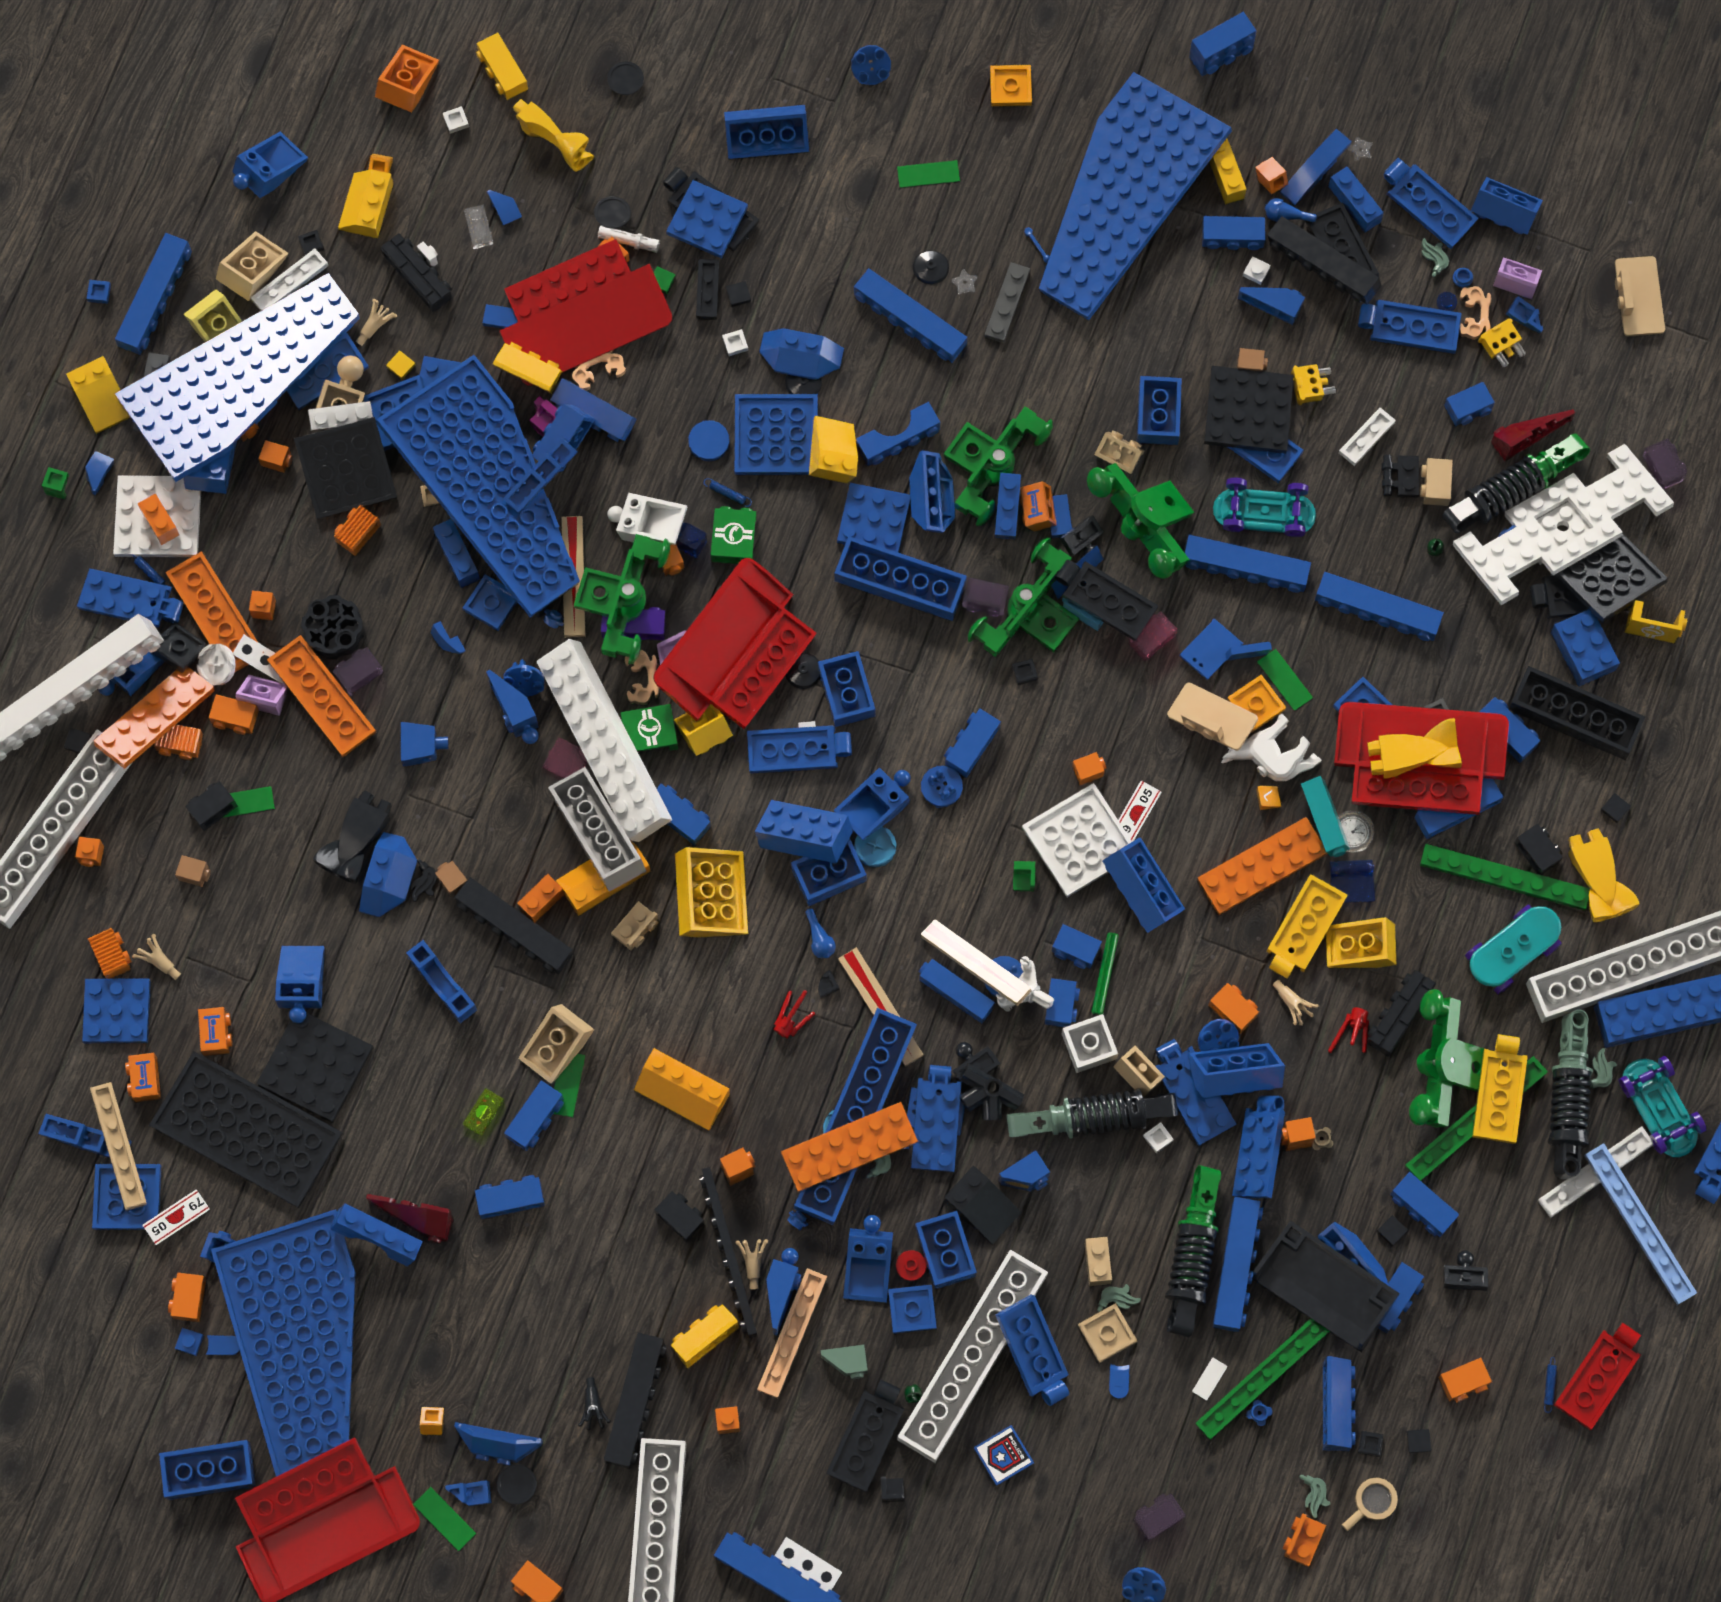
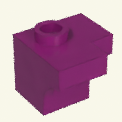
M539 396L534 401L537 412L530 419L531 427L544 437V430L556 418L555 412L558 408L547 399L544 401Z

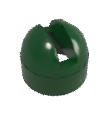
M1437 538L1430 540L1427 545V552L1431 556L1442 554L1444 550L1443 542ZM1438 543L1437 550H1432L1434 544Z
M912 1384L913 1386L908 1385L904 1391L905 1400L909 1403L918 1402L923 1396L921 1388L916 1384Z

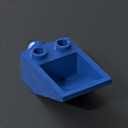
M280 131L237 156L232 171L235 174L233 184L237 189L241 190L248 187L261 198L274 191L308 160V157Z
M148 652L143 656L141 662L127 667L124 674L119 677H113L109 680V684L106 687L98 689V691L104 696L111 695L115 690V684H117L128 695L132 696L164 661Z
M491 670L486 671L489 684L504 713L503 719L508 732H513L516 738L522 735L525 743L534 744L539 737L536 730L539 726L528 698Z
M878 768L837 806L834 812L848 815L852 830L862 840H865L892 820L909 804V796L900 787L907 786L910 783L911 776L907 771L899 770L895 773L893 781L881 768ZM880 780L883 782L881 785L876 784ZM891 794H895L897 799H891Z
M324 946L281 947L275 1001L278 1008H292L289 1012V1017L294 1023H301L305 1020L306 1011L304 1008L322 1007Z
M869 1215L863 1223L866 1230L850 1228L843 1298L887 1303L893 1232L878 1231L881 1226L880 1219L875 1215Z
M787 1248L782 1252L781 1259L783 1262L773 1259L766 1279L773 1335L778 1336L792 1293L794 1290L798 1291L802 1279L801 1274H799V1268L793 1266L799 1258L798 1252L793 1248Z

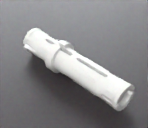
M602 225L598 231V238L608 240L613 237L618 243L632 246L637 250L645 249L657 253L660 240L645 237L640 233L632 234Z

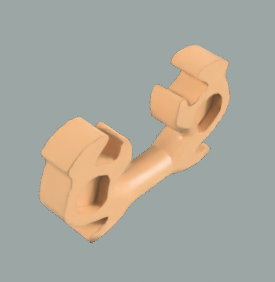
M1464 287L1460 293V301L1466 297L1468 301H1466L1465 307L1469 308L1474 307L1478 303L1481 307V318L1479 323H1476L1474 318H1466L1464 323L1467 324V327L1460 324L1459 334L1461 337L1475 340L1479 338L1483 329H1485V332L1490 330L1489 307L1491 304V294L1488 293L1485 298L1480 287Z
M612 351L582 363L576 366L578 368L572 374L573 381L586 391L591 389L590 384L587 382L589 380L594 382V376L591 371L587 372L586 370L600 362L608 363L605 365L608 375H611V371H617L616 377L619 378L626 372L623 357L620 354H611Z
M640 650V654L633 663L634 666L631 667V671L639 672L642 667H646L648 685L646 688H643L642 684H633L632 687L636 691L634 694L627 691V697L631 704L646 705L650 701L653 692L655 698H658L659 687L653 679L657 668V659L653 655L652 661H650L646 652ZM625 656V664L628 666L629 657Z

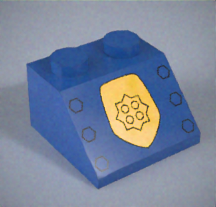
M1034 1151L999 1173L998 1182L1002 1186L1030 1192L1034 1189L1039 1191L1047 1185L1050 1171L1037 1151Z

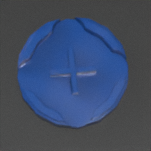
M712 420L696 424L689 434V448L692 454L704 461H715L722 458L730 445L729 434L726 428L719 422Z

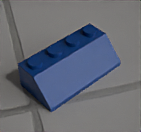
M805 105L724 112L728 159L809 152Z
M1141 837L1102 860L1107 872L1111 874L1117 884V888L1122 892L1129 907L1134 911L1141 926L1147 933L1185 910V907Z
M1269 1043L1189 1053L1194 1086L1202 1098L1233 1095L1243 1092L1251 1093L1258 1090H1273L1274 1088L1283 1087L1285 1065Z
M1327 1356L1323 1362V1450L1350 1451L1352 1445H1355V1432H1352L1351 1423H1355V1410H1351V1401H1355V1388H1351V1379H1355V1366H1351V1360Z

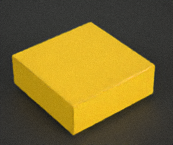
M401 351L386 365L391 372L402 380L416 366L415 362Z

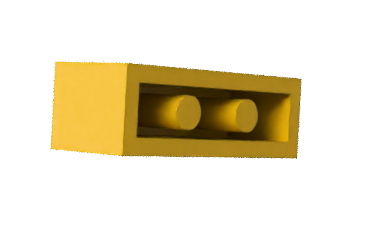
M499 33L477 43L478 51L476 55L481 63L485 62L487 66L485 68L490 79H495L497 83L495 87L500 95L503 94L506 100L528 90L527 80Z
M1226 139L1209 163L1224 202L1229 204L1245 199L1246 186L1229 141Z

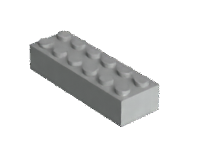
M586 767L548 787L555 803L609 892L646 872L639 854Z

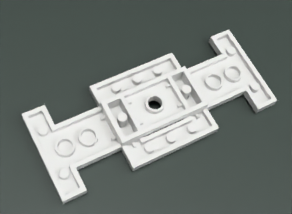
M1625 444L1609 452L1607 455L1608 460L1617 469L1616 471L1587 487L1572 473L1505 511L1507 520L1512 526L1515 525L1516 527L1486 545L1482 546L1471 531L1453 541L1455 549L1500 605L1517 597L1519 594L1518 589L1509 579L1536 563L1544 564L1550 573L1555 575L1621 537L1622 531L1613 519L1644 502L1655 516L1673 507L1674 502ZM1564 525L1568 527V530L1560 531L1557 527Z

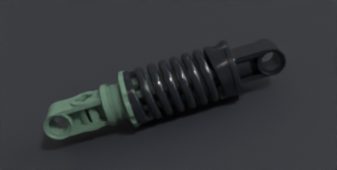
M1580 1009L1572 1011L1562 1018L1561 1049L1558 1053L1559 1065L1552 1067V1081L1554 1082L1552 1084L1553 1099L1551 1100L1552 1116L1550 1117L1552 1124L1550 1125L1551 1132L1548 1144L1555 1146L1553 1170L1555 1176L1561 1180L1579 1174L1581 1170V1148L1589 1146V1132L1587 1130L1589 1127L1587 1122L1589 1114L1587 1113L1590 1111L1588 1106L1590 1098L1588 1096L1591 1095V1091L1587 1088L1591 1087L1589 1080H1591L1593 1069L1586 1067V1061H1588V1054L1586 1052L1589 1018L1587 1013ZM1573 1017L1577 1020V1025L1574 1023ZM1565 1164L1569 1167V1173L1565 1169Z
M1137 1088L1132 1094L1129 1091H1125L1123 1095L1120 1092H1116L1114 1096L1108 1093L1106 1097L1100 1094L1098 1097L1092 1095L1090 1098L1086 1096L1081 1099L1079 1097L1064 1098L1063 1105L1057 1107L1049 1105V1110L1013 1113L1006 1116L1009 1137L1052 1131L1053 1135H1058L1059 1132H1066L1069 1139L1077 1137L1080 1132L1084 1136L1087 1135L1088 1128H1090L1091 1134H1096V1127H1098L1099 1133H1104V1126H1106L1107 1132H1112V1125H1114L1116 1131H1120L1121 1124L1124 1130H1128L1129 1123H1131L1133 1129H1146V1119L1177 1116L1178 1110L1175 1093L1143 1098L1141 1089ZM1037 1117H1040L1042 1120H1044V1122L1041 1123V1127H1037L1036 1124H1033V1122L1037 1121Z

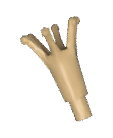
M376 299L372 300L373 305L370 316L362 328L360 336L355 341L363 346L368 338L372 337L380 326L390 319L397 317V314L394 313L383 317L389 311V308H386L381 313L384 308L383 305L380 306L377 312L379 301Z
M152 934L155 946L151 938H147V944L151 948L152 953L150 954L138 948L137 953L143 956L134 954L132 957L153 964L176 980L181 973L174 968V964L162 952L157 943L156 935Z
M1280 980L1274 982L1273 986L1279 992V996L1286 1003L1292 1014L1294 1025H1297V1019L1299 1025H1303L1300 1010L1306 1012L1310 1017L1314 1016L1305 1006L1318 1008V1004H1312L1300 998L1288 986H1284Z
M760 1239L757 1240L754 1253H751L747 1240L742 1242L745 1250L740 1241H736V1245L739 1246L745 1260L750 1289H758L761 1257L768 1243L767 1239L764 1240L760 1251L759 1247L762 1241Z

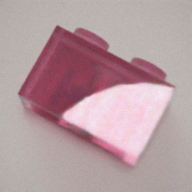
M1160 611L1157 615H1153L1137 641L1135 642L1129 638L1128 644L1144 661H1147L1177 635L1178 629Z

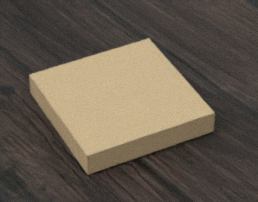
M1116 1303L1078 1324L1080 1331L1099 1363L1137 1343V1339Z

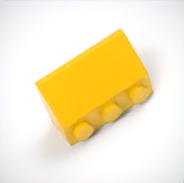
M372 169L354 173L338 230L378 238L394 184L390 173Z
M513 342L510 345L505 343L495 358L493 365L552 394L562 373L558 369L559 364L550 360L545 363L539 360L540 355L529 351V354L521 351V346Z
M723 1304L719 1307L717 1305L712 1307L706 1313L707 1317L702 1321L697 1319L689 1326L690 1330L685 1334L681 1332L672 1339L671 1348L687 1368L739 1329L737 1319Z

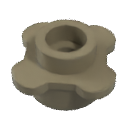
M1327 1127L1319 1130L1314 1129L1316 1139L1312 1145L1313 1149L1331 1148L1333 1146L1330 1135L1331 1130Z

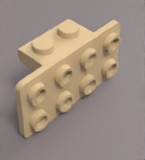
M1648 256L1617 259L1615 261L1617 277L1615 278V287L1619 293L1618 308L1621 309L1624 334L1626 336L1664 333L1665 323L1656 258Z
M1192 683L1185 684L1167 713L1170 719L1184 725L1187 729L1196 731L1207 739H1213L1235 751L1241 749L1258 722L1256 714Z

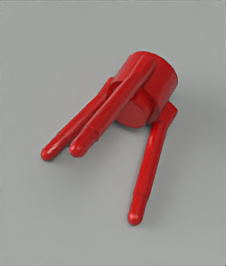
M806 990L803 991L786 1017L784 1014L792 995V991L788 992L779 1016L774 1023L775 1027L773 1030L786 1039L790 1035L794 1037L796 1032L815 1015V1012H811L799 1024L793 1027L795 1022L791 1019L807 994Z
M1353 1008L1351 1014L1346 1015V1019L1328 1052L1331 1053L1350 1023V1026L1354 1028L1350 1045H1354L1358 1030L1363 1027L1362 1052L1365 1053L1370 1022L1367 1019L1369 1012L1361 1008Z

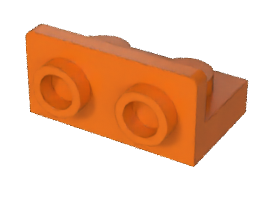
M1302 1514L1300 1518H1295L1291 1527L1295 1531L1292 1538L1287 1537L1283 1550H1286L1285 1557L1309 1567L1326 1525L1306 1517V1514Z

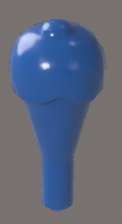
M1279 198L1271 199L1265 206L1267 217L1275 222H1278L1281 216L1287 220L1301 219L1315 222L1317 218L1316 214L1303 212Z
M811 908L807 909L805 913L811 926L812 952L818 958H829L835 952V941L832 937L828 936L819 924L814 910Z

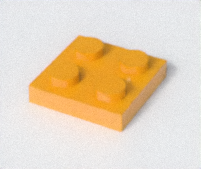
M1031 65L990 66L991 106H1032Z
M1262 675L1227 697V701L1258 716V722L1251 733L1286 710V706Z

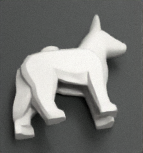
M1281 714L1278 716L1277 722L1271 727L1259 731L1246 739L1240 750L1235 751L1227 747L1228 753L1223 756L1221 763H1227L1232 760L1252 759L1258 766V772L1263 777L1268 776L1274 781H1288L1304 771L1311 770L1322 760L1314 753L1307 760L1303 759L1310 746L1309 741L1304 736L1300 739V744L1297 748L1281 754L1275 738L1287 727L1289 722Z

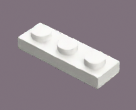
M370 401L308 410L311 431L330 429L373 417Z
M1379 408L1339 450V454L1355 466L1395 424L1396 420L1382 408Z

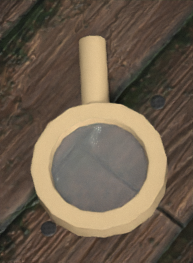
M1370 1478L1363 1482L1357 1489L1355 1496L1358 1510L1342 1524V1527L1349 1531L1364 1516L1375 1521L1383 1520L1390 1516L1395 1510L1398 1501L1397 1492L1393 1485L1381 1478Z

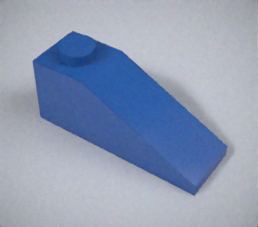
M1241 287L1238 294V299L1293 325L1305 300V297L1299 291L1288 288Z

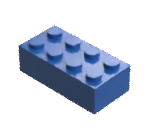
M774 800L770 801L755 830L760 848L832 863L838 862L853 832L848 815Z
M248 1440L159 1453L164 1498L167 1500L256 1487L251 1443Z

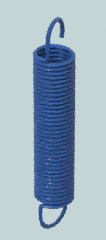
M714 480L710 483V489L741 505L748 498Z
M141 556L135 558L134 563L154 583L166 585V580Z
M1551 1359L1547 1367L1544 1404L1554 1405L1557 1366L1551 1365Z

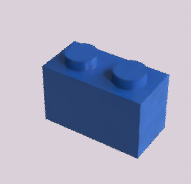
M1481 382L1446 398L1444 406L1454 425L1457 426L1460 424L1467 425L1477 416L1484 417L1490 414L1495 402L1484 382Z
M1063 924L1051 952L1055 953L1054 956L1061 960H1066L1067 958L1073 961L1074 965L1079 968L1085 969L1087 967L1091 969L1102 941Z
M1051 978L1049 996L1054 998L1052 1007L1046 1010V1025L1068 1027L1071 1025V1022L1076 1021L1077 1009H1073L1074 1001L1079 999L1080 989L1076 988L1077 982Z

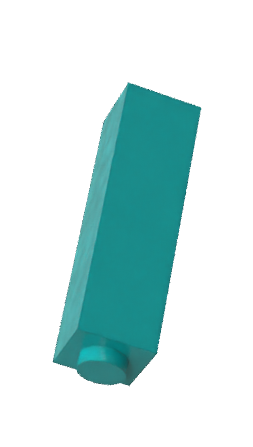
M1318 776L1301 783L1327 854L1330 857L1344 855L1345 851L1349 850L1350 847L1325 780Z

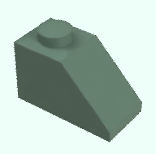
M864 1345L821 1350V1358L844 1376H851V1379H860L864 1377V1374H868Z

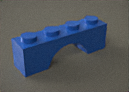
M927 402L910 411V424L901 434L885 436L872 430L856 438V446L867 466L871 464L877 465L885 457L897 455L903 448L918 444L921 441L920 439L937 434L940 430V420L930 403Z
M424 940L406 952L408 959L460 1024L477 1011L473 1001L453 980Z
M347 1204L338 1209L330 1227L331 1230L347 1238H358L379 1246L387 1253L388 1258L405 1266H409L415 1261L423 1242Z

